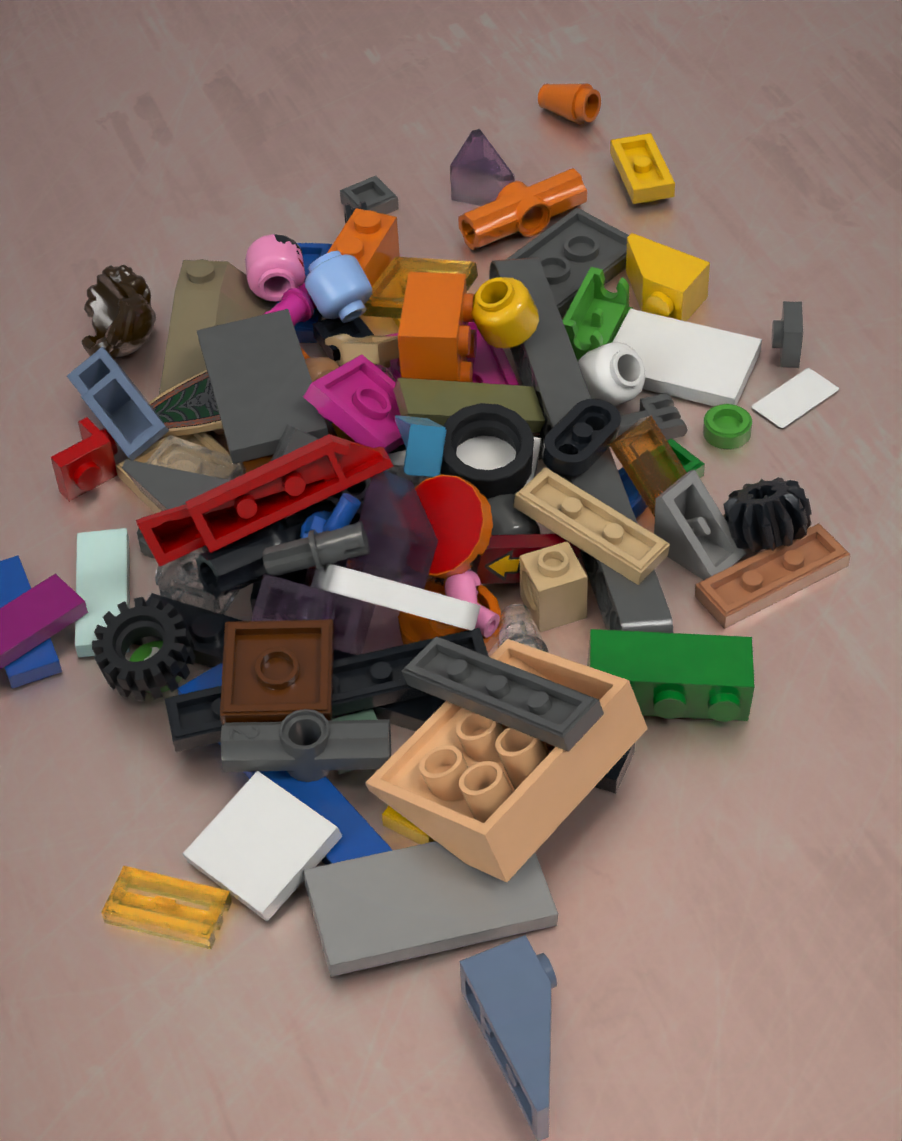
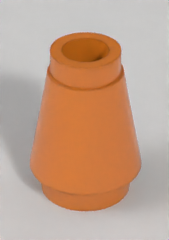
M588 83L544 84L538 93V104L541 108L547 109L578 125H582L585 122L594 121L598 116L601 107V96L599 91L593 89Z

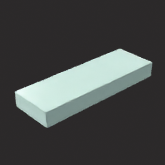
M127 528L77 533L76 593L85 601L88 611L86 615L75 621V648L78 658L96 656L92 650V641L98 640L94 631L97 625L107 628L103 616L108 611L116 617L120 614L117 605L124 601L130 609L129 536Z

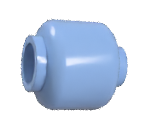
M332 251L310 264L308 267L310 273L305 279V287L323 318L337 319L340 317L341 321L346 323L358 318L366 311L364 304L371 297L373 290L355 256L342 255L340 251Z

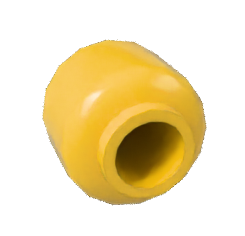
M496 277L483 283L474 294L471 316L481 336L489 345L496 348L519 346L527 341L536 331L539 323L538 309L528 289L521 281L514 278Z

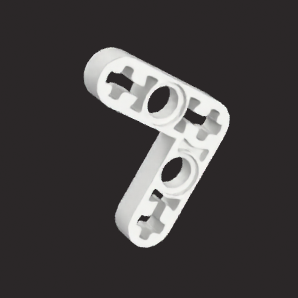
M332 564L326 565L323 571H319L316 567L311 584L313 588L471 631L475 629L481 605Z

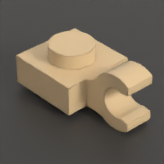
M339 334L325 339V345H334L339 349L341 357L336 362L340 366L362 354L379 369H386L391 367L390 360L399 358L398 336L370 335L363 338H355L348 334Z

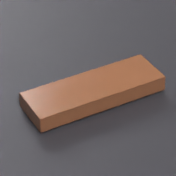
M818 523L808 528L807 535L802 539L793 540L791 546L782 545L776 547L774 551L766 549L695 584V597L721 626L726 629L848 567L850 553Z

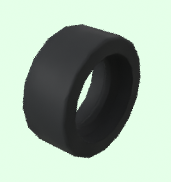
M480 403L464 407L447 419L444 424L447 431L440 470L442 475L458 476L476 486L479 492L485 495L486 499L499 495L515 494L524 487L532 474L534 437L529 424L516 411L499 404ZM492 436L508 442L515 449L516 455L515 459L504 467L484 470L464 464L457 457L456 451L460 444L470 438Z

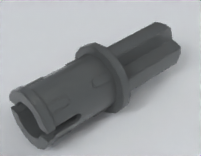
M361 521L344 526L343 528L317 533L315 529L310 530L306 538L265 548L262 551V557L267 574L275 577L314 566L319 571H323L328 564L369 555L370 547L364 525Z

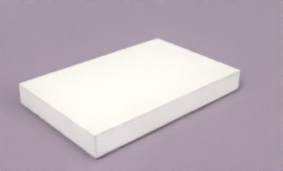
M631 308L613 342L627 344L641 358L645 369V383L642 389L661 394L666 393L673 397L714 407L722 404L737 405L759 357L762 339Z

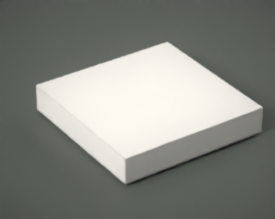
M257 771L182 854L188 863L268 922L304 881L303 870L316 867L341 839L342 834L333 823Z

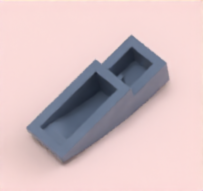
M103 346L67 375L68 379L82 395V399L130 460L137 458L169 431L153 407Z

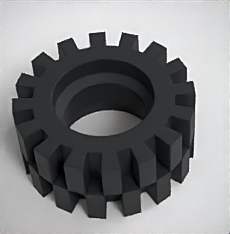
M139 597L134 598V608L129 609L124 601L117 605L120 611L119 615L115 617L108 611L103 616L107 628L97 625L94 634L98 640L92 641V650L96 655L94 658L101 672L113 690L116 688L118 693L125 698H128L132 692L136 701H145L146 691H150L155 700L163 697L160 688L167 685L170 691L173 692L179 687L175 679L177 676L184 680L187 679L190 674L187 664L194 665L195 654L192 650L195 649V645L181 614L177 613L174 606L167 603L164 607L161 599L153 597L150 605L147 606L144 598ZM157 636L163 640L160 650L146 660L132 662L125 658L128 648L139 639Z

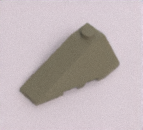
M183 260L174 293L159 395L207 370L196 330L260 316L276 306L277 302L266 301L256 296L249 288L246 274L228 261Z

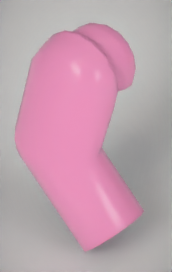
M467 570L465 573L449 577L445 582V595L480 605L477 603L478 591L476 590V586L481 585L479 576L475 572ZM481 605L475 629L480 628L482 636L485 638L490 637L499 625L500 616Z

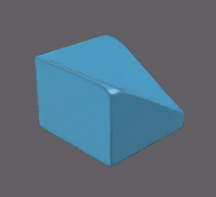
M395 415L397 427L406 447L403 472L407 475L426 477L440 475L446 427L428 418Z

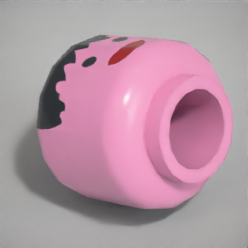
M266 235L255 240L247 250L245 258L246 276L249 288L256 296L266 301H282L284 292L290 288L297 289L304 283L306 275L301 248L293 239L284 235Z

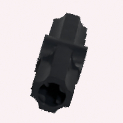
M332 501L321 503L287 519L283 518L214 552L206 551L201 553L196 559L199 571L198 577L206 592L213 594L217 599L236 590H241L262 579L270 583L290 575L291 573L275 577L268 575L264 567L262 551L267 547L301 539V527L306 518L320 511L332 513L336 505Z

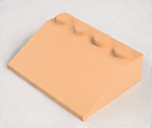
M507 639L490 657L599 699L604 712L603 716L569 752L445 701L365 782L370 792L465 864L504 882H508L648 729L629 680Z

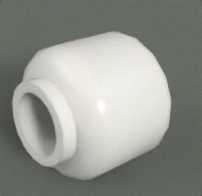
M612 342L588 351L578 361L591 399H601L614 406H618L633 400L642 391L645 383L644 365L637 352L627 344Z

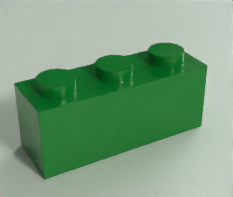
M590 629L587 666L629 680L643 716H658L665 719H714L722 722L749 720L755 688L752 637Z

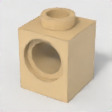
M568 541L519 556L520 597L539 633L587 618L588 576Z

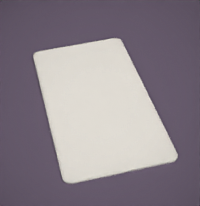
M806 368L753 404L752 409L778 427L785 428L836 393L839 387L812 369Z

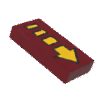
M557 534L491 535L488 547L482 556L477 555L472 563L471 571L479 576L481 584L520 583V555L560 544L567 540ZM568 541L577 559H579L581 549Z

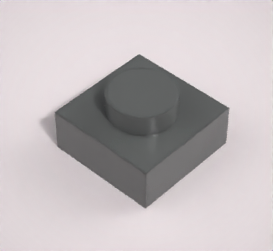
M783 301L782 319L773 320L772 348H780L781 367L799 368L803 340L802 302Z

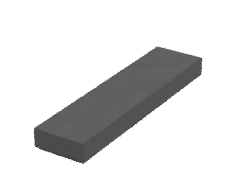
M437 636L401 671L407 685L568 752L604 714L599 699Z

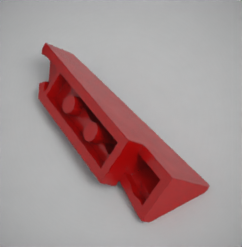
M328 434L186 501L185 505L142 517L136 520V523L159 567L203 546H207L210 553L394 466L384 447L371 448Z

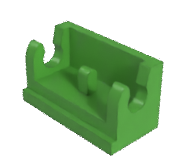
M590 267L562 320L577 361L588 351L612 343L630 308L633 309V307H629V284L625 278L621 277L616 287L618 292L612 293L604 287L605 276L603 269Z

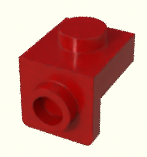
M88 417L78 421L82 441L51 457L59 492L69 502L118 476L114 455L118 453V448L113 437L105 428L99 430Z

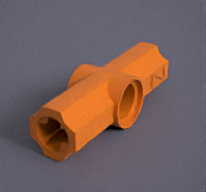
M574 168L528 187L520 181L511 182L499 192L495 201L458 216L459 230L464 237L465 244L471 250H476L518 231L525 237L536 236L547 227L551 217L587 202V189L582 181V176Z

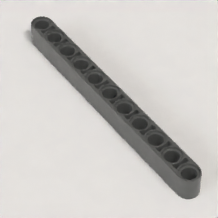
M539 258L495 260L490 264L489 279L507 277L521 281L528 289L538 309L539 323L536 331L527 341L519 346L510 348L522 385L534 386L545 419V423L539 433L544 446L545 437L548 432L577 403L591 399ZM610 448L586 472L576 476L559 475L637 523ZM581 550L580 554L606 630L673 633L671 613L655 569L637 585Z

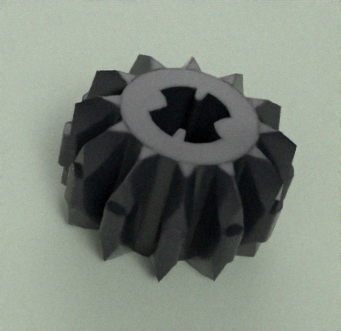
M779 477L772 481L761 479L758 483L743 485L742 490L733 491L729 494V500L723 504L725 510L723 516L728 523L731 537L734 539L737 548H750L752 552L756 553L762 549L774 551L776 547L782 545L791 546L793 540L802 539L806 536L807 529L812 525L810 502L805 496L804 489L800 488L798 481H784L783 478Z

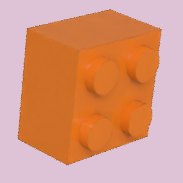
M408 273L398 331L401 378L472 382V362H468L467 358L476 357L477 330H473L468 326V322H474L471 316L474 294L467 293L466 274Z

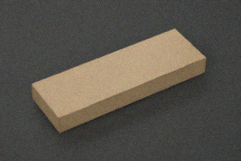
M546 467L515 494L514 508L637 585L668 556L670 543Z

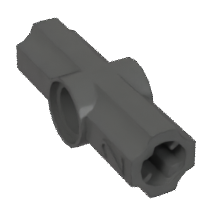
M303 709L287 715L282 722L224 723L221 730V763L223 772L287 771L291 777L298 781L312 782L325 777L331 770L379 769L391 757L390 719L328 721L323 714L315 710Z

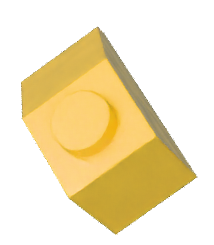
M631 233L627 237L626 274L641 311L687 321L708 297L710 262Z

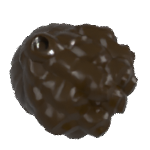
M126 265L106 267L102 274L97 276V284L87 289V297L89 299L84 306L88 317L92 318V325L96 335L95 337L86 336L81 342L89 356L93 355L103 346L113 359L116 360V358L133 354L147 342L150 333L153 331L156 313L151 307L150 289L142 276L136 275L132 268Z

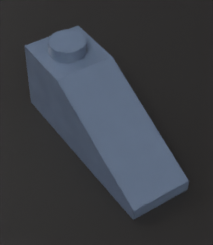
M523 935L459 961L461 992L536 1140L541 1141L549 1137L551 989L557 987V979L548 957L544 953L536 955L526 935Z

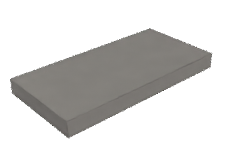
M436 841L303 870L305 887L331 977L557 926L558 912L536 853L527 860L508 882H504L465 864Z

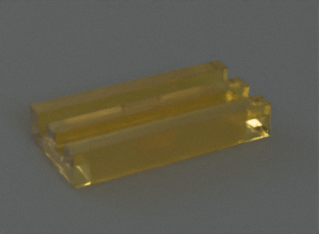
M123 866L101 913L106 924L212 949L215 943L214 933L216 930L221 929L224 922L223 912L229 910L232 899L230 891ZM128 888H133L162 896L152 898L127 892ZM174 899L187 901L207 906L210 908L208 911L177 904L176 900Z

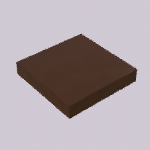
M333 619L225 622L220 704L222 725L232 722H282L287 715L303 709L315 710L323 714L328 721H332Z

